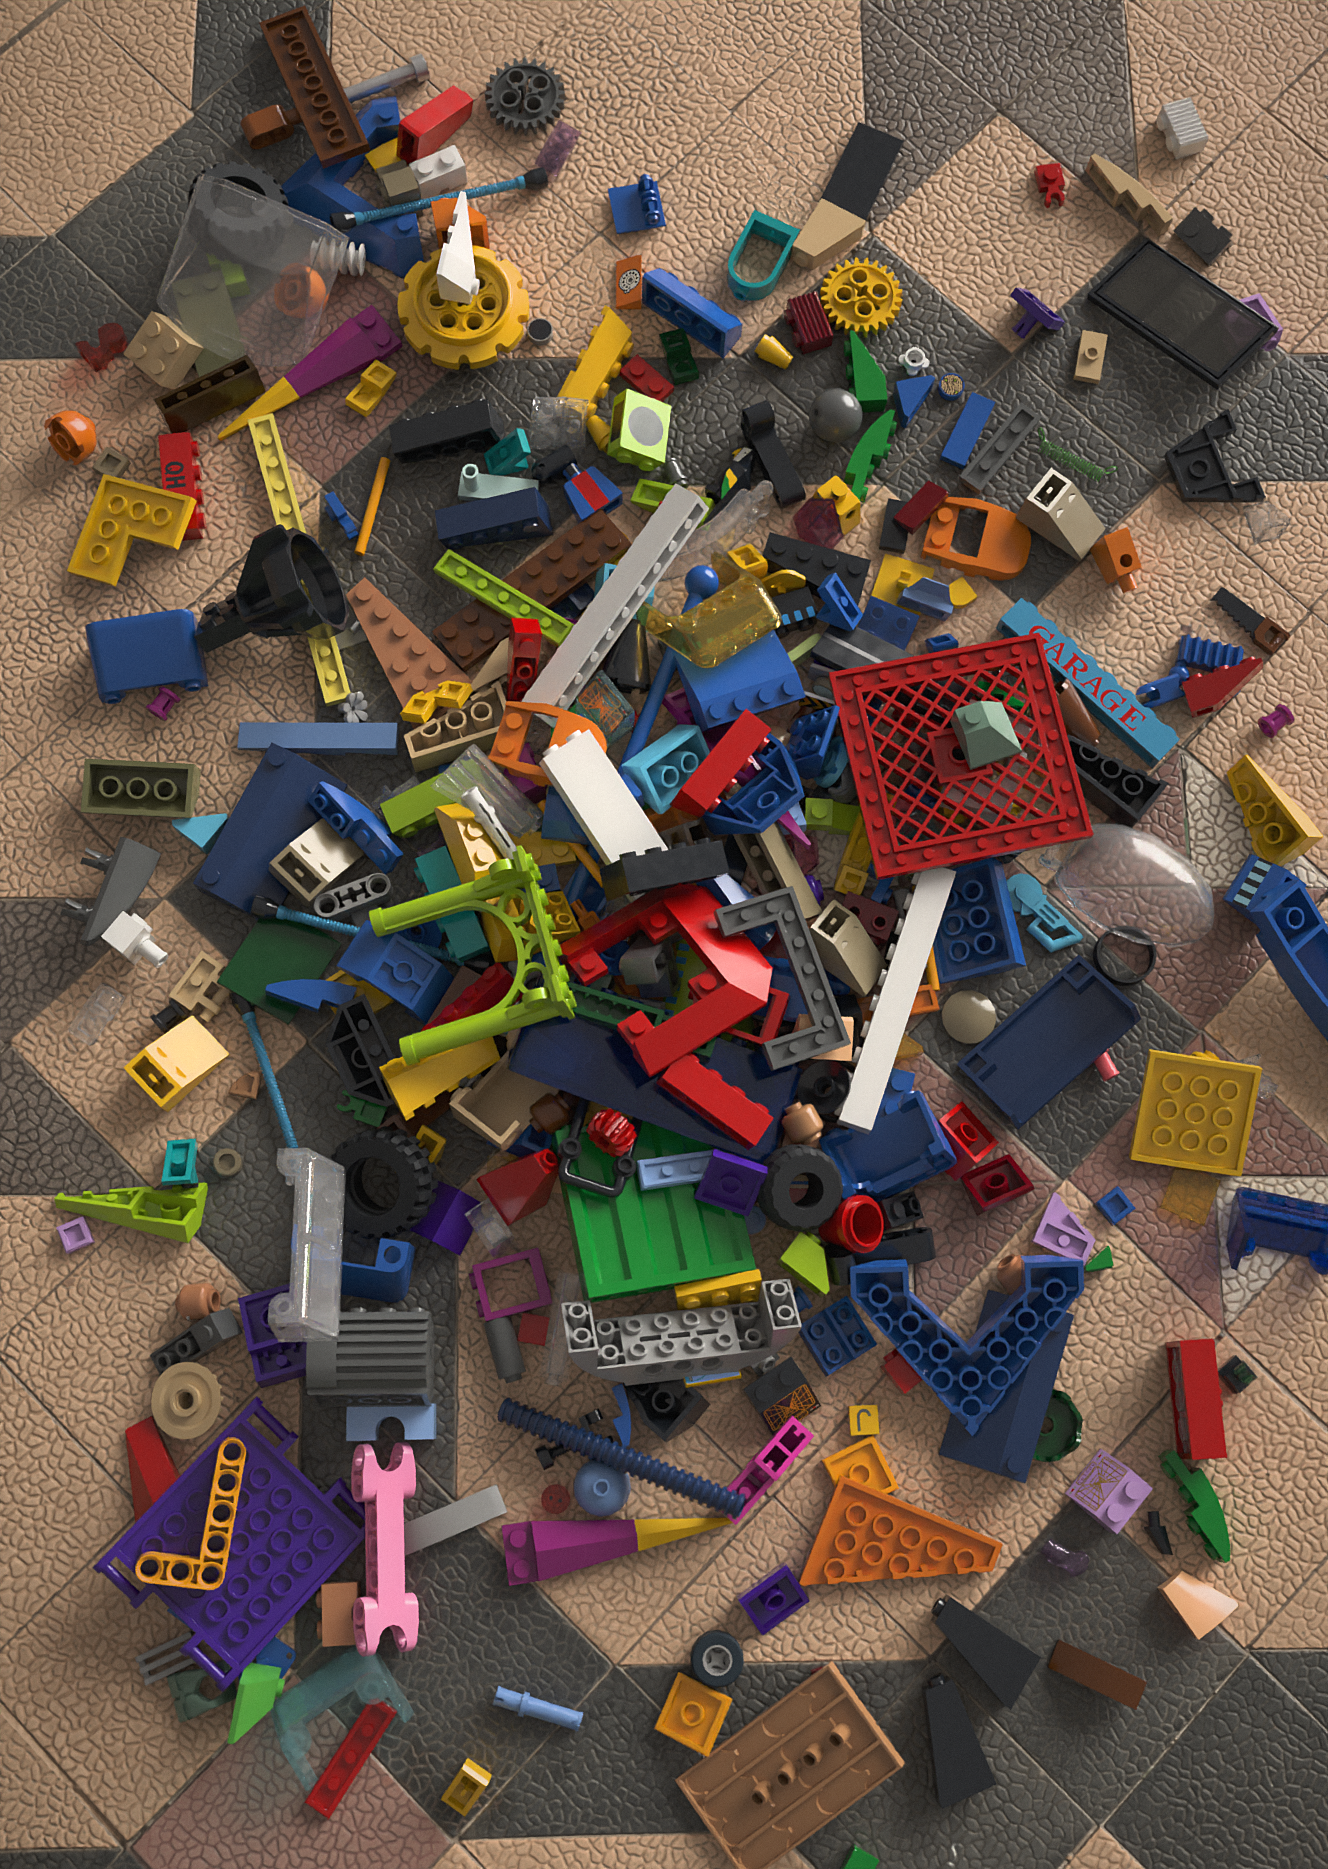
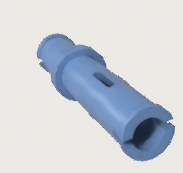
M498 1686L493 1701L494 1706L518 1712V1716L523 1717L525 1714L573 1729L577 1732L583 1716L581 1711L578 1712L530 1697V1693L525 1691L524 1694L501 1686Z

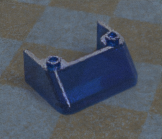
M1247 1187L1237 1188L1232 1200L1226 1240L1231 1269L1237 1270L1241 1258L1252 1255L1257 1246L1308 1257L1310 1265L1317 1273L1328 1275V1205Z

